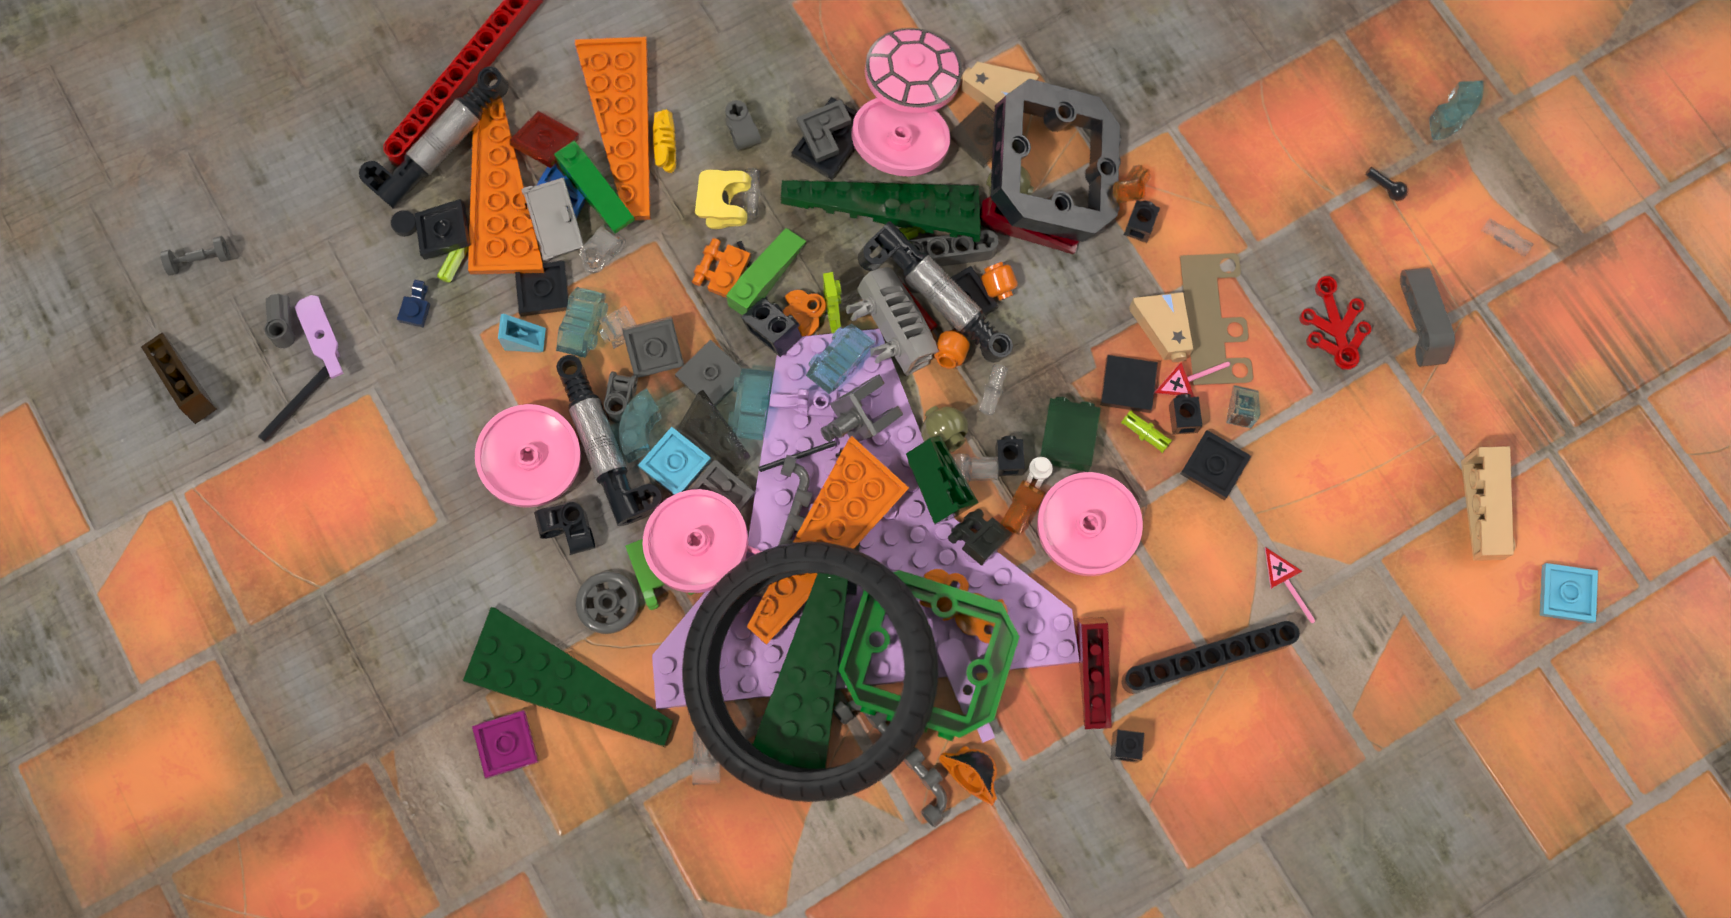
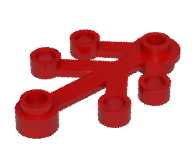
M1323 276L1316 283L1315 292L1323 298L1330 322L1316 315L1315 311L1310 308L1302 311L1299 320L1303 325L1308 326L1312 324L1333 336L1337 343L1335 345L1323 339L1322 334L1319 332H1312L1306 339V343L1310 348H1321L1334 356V362L1339 368L1351 370L1358 365L1360 355L1357 349L1363 339L1371 333L1372 328L1368 322H1359L1354 328L1355 335L1348 344L1345 334L1355 317L1364 309V303L1358 298L1352 299L1347 305V312L1341 321L1333 296L1337 290V282L1330 276ZM1321 286L1327 287L1328 292H1324ZM1352 304H1357L1359 310L1353 309ZM1304 314H1309L1312 319H1305ZM1359 327H1364L1366 333L1360 332ZM1311 337H1316L1319 343H1313ZM1342 355H1347L1350 358V361H1345L1342 358Z

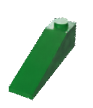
M572 141L554 154L562 172L614 234L635 221L633 215L575 141Z

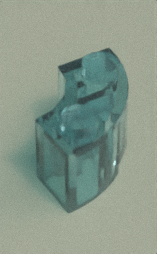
M1483 80L1458 82L1449 95V102L1437 106L1429 117L1432 140L1447 138L1458 132L1467 123L1481 103L1484 90Z
M576 287L569 295L566 313L559 326L556 351L586 358L590 349L595 350L598 341L596 334L601 318L606 317L608 304L605 303L606 294Z
M852 323L845 328H838L831 338L833 340L831 344L821 354H815L808 364L810 369L806 376L828 394L836 390L847 379V375L852 367L858 366L875 343L874 340Z
M742 368L740 377H735L733 392H737L734 412L730 411L728 427H733L732 437L763 440L771 394L772 371Z
M647 388L638 393L629 402L621 417L619 440L628 464L651 451L648 443L649 433L654 424L662 419L660 411Z

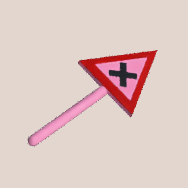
M1180 362L1154 393L1176 396L1190 394L1191 397H1195L1189 382L1229 367L1230 362L1222 363L1187 377L1182 362Z
M1265 547L1270 589L1284 582L1309 621L1314 623V617L1289 581L1290 578L1303 571Z

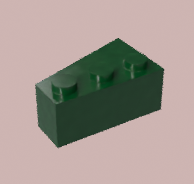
M941 436L931 437L906 453L909 466L914 473L934 525L956 518L979 503Z

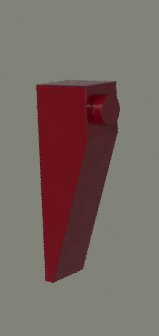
M990 196L982 202L980 209L981 226L997 233L1075 254L1078 241L1011 226Z
M1103 617L1077 618V643L1080 661L1084 729L1112 728L1108 622Z

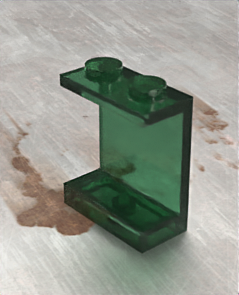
M1065 397L1050 398L1047 405L1048 413L1039 457L1047 458L1052 466L1089 472L1092 466L1101 408L1095 407V404L1091 402H1080L1079 404L1070 402Z

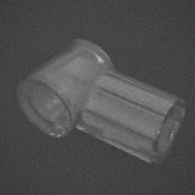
M952 454L967 483L998 479L997 457H970L967 454Z
M693 731L694 761H692L691 766L693 785L720 784V764L709 753L697 732Z

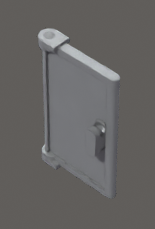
M564 178L521 189L522 194L525 196L541 250L542 261H549L555 259L556 256L584 248Z

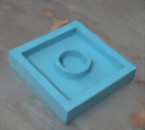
M671 427L638 466L671 494L675 495L686 491L712 460L707 454Z
M1549 563L1543 564L1541 572L1540 616L1586 623L1596 622L1598 571Z

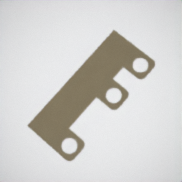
M1235 253L1180 255L1185 306L1193 344V351L1190 354L1192 374L1194 375L1222 363L1230 362L1229 367L1195 379L1193 384L1251 382L1253 380V371L1250 359H1226L1224 343L1245 342L1248 339L1247 321L1242 317L1221 318L1217 278L1240 276L1239 256ZM1225 258L1232 259L1236 264L1235 270L1231 273H1226L1220 268V262ZM1232 322L1241 324L1243 334L1239 337L1230 336L1227 331L1228 325ZM1234 364H1245L1248 368V374L1244 378L1235 377L1232 373Z

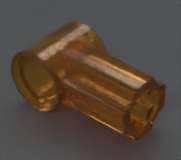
M1142 165L1133 166L1124 180L1114 183V196L1118 203L1144 199L1145 186L1151 178L1149 169L1144 168Z
M1023 480L1013 496V502L1002 519L1001 524L1011 533L1020 535L1032 512L1035 513L1046 492Z

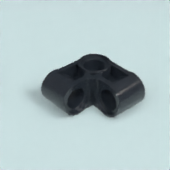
M568 502L554 507L542 508L534 512L541 539L553 538L564 533L570 549L569 555L596 548L588 516L578 503ZM579 511L580 515L577 520L568 521V516L571 512Z

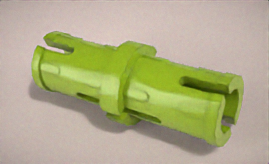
M1131 410L1121 422V424H1124L1139 435L1141 441L1146 440L1161 453L1165 451L1172 441L1156 430L1154 424L1151 422L1148 424Z

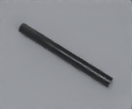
M326 366L308 382L258 435L261 440L266 443L330 376Z

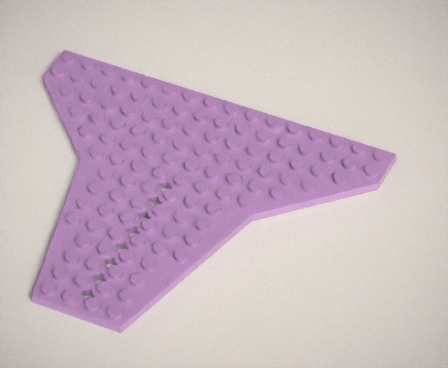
M880 329L805 336L781 357L777 355L771 394H797L798 390L808 389L849 392L880 374L885 384L869 394L873 401L872 412L867 418L872 420L896 406H899L903 413L900 418L875 436L859 441L861 445L909 487L903 496L862 539L859 551L876 559L892 572L901 570L923 578L924 574L933 569H942L948 574L959 573L968 580V592L978 593L995 601L1003 599L1008 609V615L1020 636L1010 670L1079 663L1073 613L1070 607L997 551L982 566L962 550L965 544L963 540L957 541L955 544L948 540L952 528L960 523L955 518L934 525L906 456L907 452L924 442L892 359L889 358L877 364L874 361L878 355L871 356L870 354L871 348L885 344ZM829 354L839 357V360H836L834 365H830V361H825ZM832 378L842 381V384H838L837 389H833L832 385H828ZM819 399L816 404L824 406L826 402L823 399ZM769 407L760 466L785 458L786 455L791 456L828 443L820 430L837 419V417L801 415L792 408ZM847 433L842 438L836 437L832 440H835L837 446L796 460V463L806 469L810 478L808 492L812 493L808 508L802 506L799 515L804 517V520L838 460L836 454H840V451L844 449L849 439ZM783 465L758 472L748 545L760 551L778 546L800 480L795 473H792L791 477L780 474ZM794 530L791 540L794 541L798 531ZM747 551L744 560L755 554ZM954 581L951 587L959 589L960 584L958 581ZM858 585L857 596L847 595L838 669L864 591ZM706 591L652 655L657 710L686 706L682 682L684 647L694 616L710 591ZM754 596L744 605L728 630L721 652L720 683L724 701L769 697L772 695L806 602L767 645L747 628L763 597ZM921 605L931 626L937 651L940 643L954 638L962 641L971 662L977 659L984 660L989 644L983 643L977 636L964 634L957 626L955 617L951 620L943 621L942 618L937 617L933 613L932 608ZM887 613L882 627L890 634L891 643L885 652L873 653L864 682L866 685L875 686L904 682L902 648L897 632ZM987 625L984 627V632L992 634L994 628ZM880 632L873 633L870 637V644L873 647L882 646L885 640L884 635ZM937 653L938 678L948 677ZM982 665L974 667L976 674L987 672V669ZM838 670L836 690L848 689Z

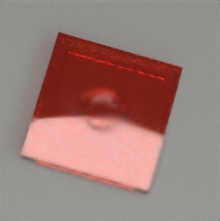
M537 111L510 139V146L552 168L557 163L554 154L572 141L577 142L579 140V133Z

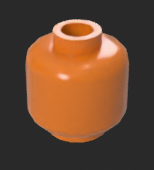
M999 262L984 269L985 273L981 278L988 296L993 298L998 296L1000 301L1013 295L1012 290L1017 287L1018 282L1010 265H1004L1003 262Z
M958 330L945 331L941 333L936 345L939 352L934 354V357L938 364L945 368L958 367L965 361L970 343L964 334H961Z

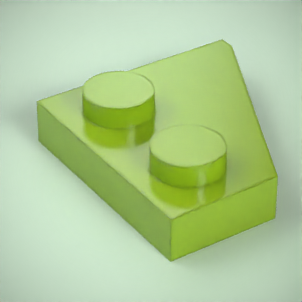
M833 272L823 273V293L827 304L831 334L842 333L838 305L842 304L839 280L834 281Z

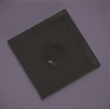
M981 102L950 132V139L983 168L992 161L994 111Z

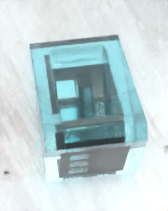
M1233 385L1226 423L1252 428L1261 414L1259 391Z

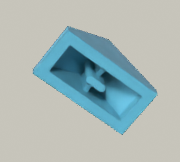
M501 314L498 340L505 351L541 353L544 349L546 328Z

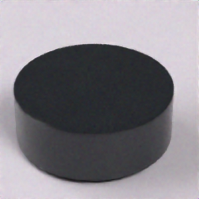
M407 210L396 212L391 218L392 229L397 235L402 237L412 235L417 229L415 216Z

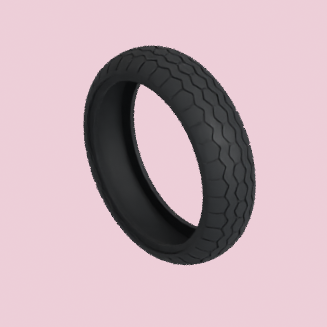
M812 541L788 543L766 549L739 563L725 574L707 594L694 616L684 647L682 663L683 692L689 716L701 741L715 760L735 778L755 790L785 800L801 802L829 801L853 795L876 784L896 769L916 746L928 724L935 703L938 686L937 649L931 626L920 603L906 584L885 565L860 551L838 544ZM807 573L837 575L853 582L869 593L880 604L893 623L899 637L904 660L903 690L899 705L888 728L859 757L844 765L824 769H806L787 765L770 758L754 747L742 735L729 715L720 683V659L724 640L740 610L752 597L769 585L784 578Z

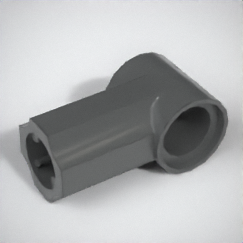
M270 295V297L266 298L267 323L264 327V332L276 347L287 348L295 341V334L291 326L290 298L287 295ZM284 330L281 335L276 336L279 331Z

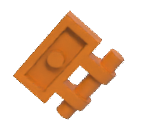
M712 238L710 244L706 245L703 251L704 257L700 265H697L694 270L695 276L692 283L701 286L703 280L706 279L710 281L707 287L708 291L727 298L728 292L744 273L751 258V253L729 244L723 253L718 251L721 241ZM713 260L719 262L715 272L709 270Z

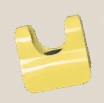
M702 171L698 182L696 215L700 218H706V225L710 229L745 225L748 213L743 208L730 205L734 195L750 189L752 179L750 175L743 171Z

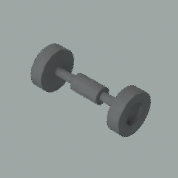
M224 237L213 238V249L206 251L199 249L185 253V256L175 258L170 249L161 251V261L166 273L169 276L178 274L177 263L184 261L190 263L202 260L207 255L214 253L217 254L221 262L230 260L229 248Z

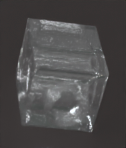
M624 306L599 319L602 328L598 331L605 344L610 342L615 349L625 343L622 328L637 324L627 307Z

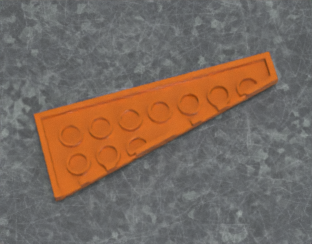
M647 38L575 39L576 50L618 196L635 220H651Z
M491 99V105L487 103L488 108H482L484 111L482 119L473 128L469 228L471 246H469L468 272L470 275L515 274V272L544 273L536 233L525 196L521 190L524 188L503 99Z
M851 436L792 543L826 542L854 549L909 487ZM817 573L795 575L769 585L747 628L767 645L808 600Z

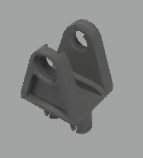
M880 374L830 403L837 419L821 428V434L826 441L831 442L834 438H841L847 433L849 438L853 436L859 442L875 436L903 415L899 406H896L871 420L867 418L861 408L862 404L860 401L885 384Z

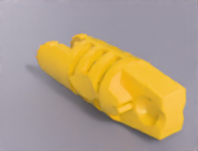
M665 109L656 112L654 115V156L656 166L663 167L665 172L672 173L676 167L675 127L672 113Z

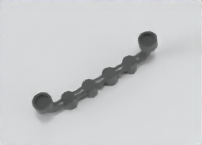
M786 455L780 474L791 477V474L795 473L800 481L778 546L793 542L791 539L794 530L799 531L804 521V517L799 516L802 506L808 508L812 493L808 492L810 483L808 472L803 466L796 463V457ZM768 587L757 593L755 597H763Z
M854 700L846 704L840 701L833 707V713L841 723L846 725L854 718L851 712L855 710L860 711L861 706L856 705ZM878 711L876 716L864 713L870 724L883 734L888 728L886 723L887 714ZM914 747L904 762L920 777L925 787L936 796L937 801L934 807L928 804L920 811L925 820L935 828L943 821L941 814L947 805L946 792L939 784L943 778L935 768L932 767L928 771L921 762L925 760V757Z

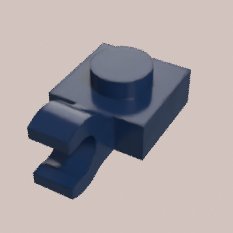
M414 280L412 296L403 297L397 317L400 323L424 328L431 305L428 301H424L428 292V286L425 285L424 281Z

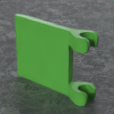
M643 539L625 547L649 610H654L659 607L653 590L665 584L655 576L647 564L643 552Z

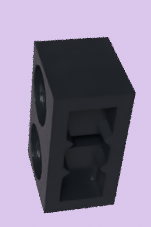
M765 298L760 299L741 317L748 331L779 357L785 354L802 338L798 330L800 325L797 320L791 315H784L783 310L777 303H770Z

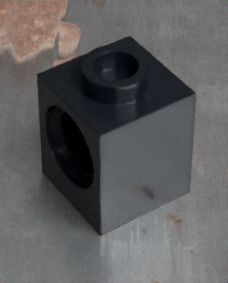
M1136 200L1124 235L1147 243L1160 207L1147 200ZM1143 216L1148 222H1141L1137 217Z
M1181 394L1173 398L1169 404L1172 435L1198 433L1202 428L1199 397ZM1179 410H1188L1191 414V417H1183L1180 414Z
M1015 436L1001 437V440H997L995 445L997 476L1023 475L1025 470L1023 439H1016ZM1012 451L1015 453L1016 458L1008 460L1004 457L1003 452Z
M1118 729L1113 732L1110 760L1132 763L1140 762L1143 755L1144 733Z

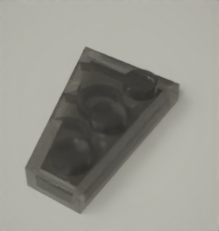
M705 391L698 392L677 431L707 454L713 461H719L734 475L738 476L749 460L750 455Z

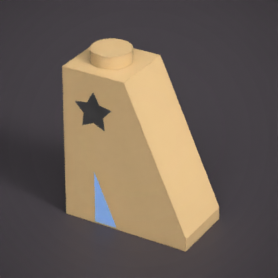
M977 62L972 69L969 67L961 77V80H963L961 91L994 113L995 105L1008 93L1029 78L1038 81L1039 77L1028 72Z
M1183 292L1133 298L1129 306L1130 312L1163 360L1172 359V362H1181L1189 358L1193 351V344Z

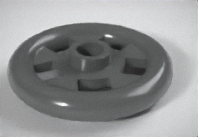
M602 572L591 576L582 584L576 597V611L579 619L588 629L600 634H612L626 628L635 618L639 607V597L633 583L627 577L615 572ZM607 582L609 590H603L598 593L596 586ZM620 587H622L627 594V596L623 599H620L618 594L615 592ZM587 598H595L594 609H587ZM606 599L612 600V605L609 608L603 606V602ZM620 606L627 609L621 619L614 615L618 612ZM598 613L608 616L606 624L596 621Z

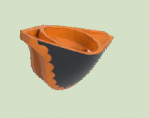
M963 746L957 753L944 752L940 754L939 761L959 785L991 806L995 803L997 797L994 790V781L997 775V767L989 754L981 750L969 749L967 746Z

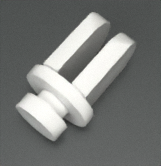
M1045 457L1033 459L1029 466L1030 473L1026 482L1031 484L1033 478L1038 479L1035 487L1040 489L1043 481L1052 473L1051 462Z

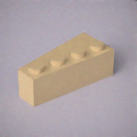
M1510 446L1479 447L1461 460L1473 561L1505 560L1514 555L1515 551Z

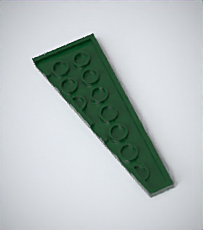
M782 180L781 204L804 209L818 207L830 214L839 211L849 213L850 218L857 219L858 215L873 218V222L887 224L891 221L896 227L908 229V227L913 228L916 226L921 227L927 233L933 234L937 230L950 233V237L953 238L962 235L973 237L974 242H980L979 186Z
M817 573L753 742V746L765 755L794 767L824 769L827 766L849 581L837 575Z
M490 608L463 678L464 682L666 747L674 724L673 720L498 609Z

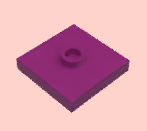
M525 710L472 726L486 779L539 763Z

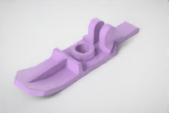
M310 295L299 300L295 309L313 354L324 361L331 379L344 374L338 361V357H340L337 350L338 341L319 297ZM324 334L321 339H318L319 335Z
M808 389L798 390L797 394H770L769 407L792 408L801 415L837 417L830 403L848 392ZM869 395L860 401L862 404L861 408L866 416L872 412L873 399ZM819 399L825 400L826 404L824 406H818L816 402Z
M951 638L940 643L937 653L961 710L967 715L975 690V685L970 683L966 675L967 667L971 661L962 641ZM973 668L972 676L979 681ZM965 685L972 687L973 691L970 695L963 693ZM989 723L977 729L982 743L995 738Z

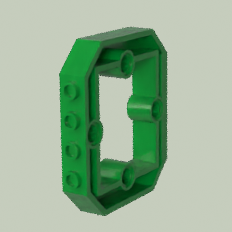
M901 570L895 571L894 573L906 584L917 600L931 604L932 611L937 617L947 619L958 612L995 624L984 660H974L967 667V678L971 684L975 685V690L966 717L933 707L924 732L927 733L928 728L939 731L937 737L953 741L954 737L961 738L994 721L1020 638L1002 602ZM864 590L838 670L855 704L861 706V712L876 716L878 711L887 714L886 720L891 721L901 696L864 684L873 653L885 652L891 643L890 634L882 627L886 612ZM939 599H950L952 601L951 610L948 612L939 611L937 608ZM880 632L884 635L885 640L882 646L873 647L870 644V637L873 633ZM977 665L984 666L988 672L986 679L982 681H977L972 676V670Z

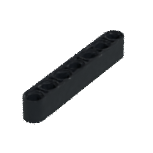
M1283 621L1138 665L1129 669L1122 676V687L1128 693L1137 694L1287 648L1299 639V628L1291 621ZM1280 629L1288 631L1290 635L1289 641L1281 638L1279 634ZM1255 636L1264 639L1265 648L1256 646ZM1230 644L1239 646L1240 656H1235L1230 652ZM1206 651L1212 652L1215 655V664L1206 661L1204 656ZM1180 659H1186L1190 662V671L1181 669ZM1155 667H1162L1166 671L1165 679L1156 677L1154 673ZM1130 674H1136L1140 677V687H1135L1129 682Z

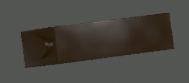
M163 332L141 346L178 408L194 424H197L217 410L206 391Z

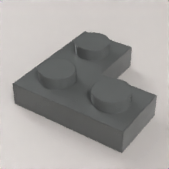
M842 100L796 118L797 124L816 163L839 154L838 146L831 132L851 124V118Z

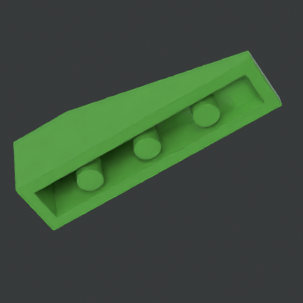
M785 228L741 275L726 295L728 306L744 315L760 299L765 298L804 247L806 241Z

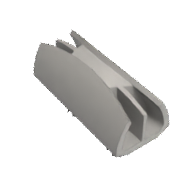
M890 267L870 271L857 288L862 301L848 305L846 307L847 314L853 313L850 319L852 321L868 314L872 315L887 342L871 348V356L878 355L874 362L878 364L895 356L903 372L908 376L931 364L932 354L939 352L936 342L917 305Z

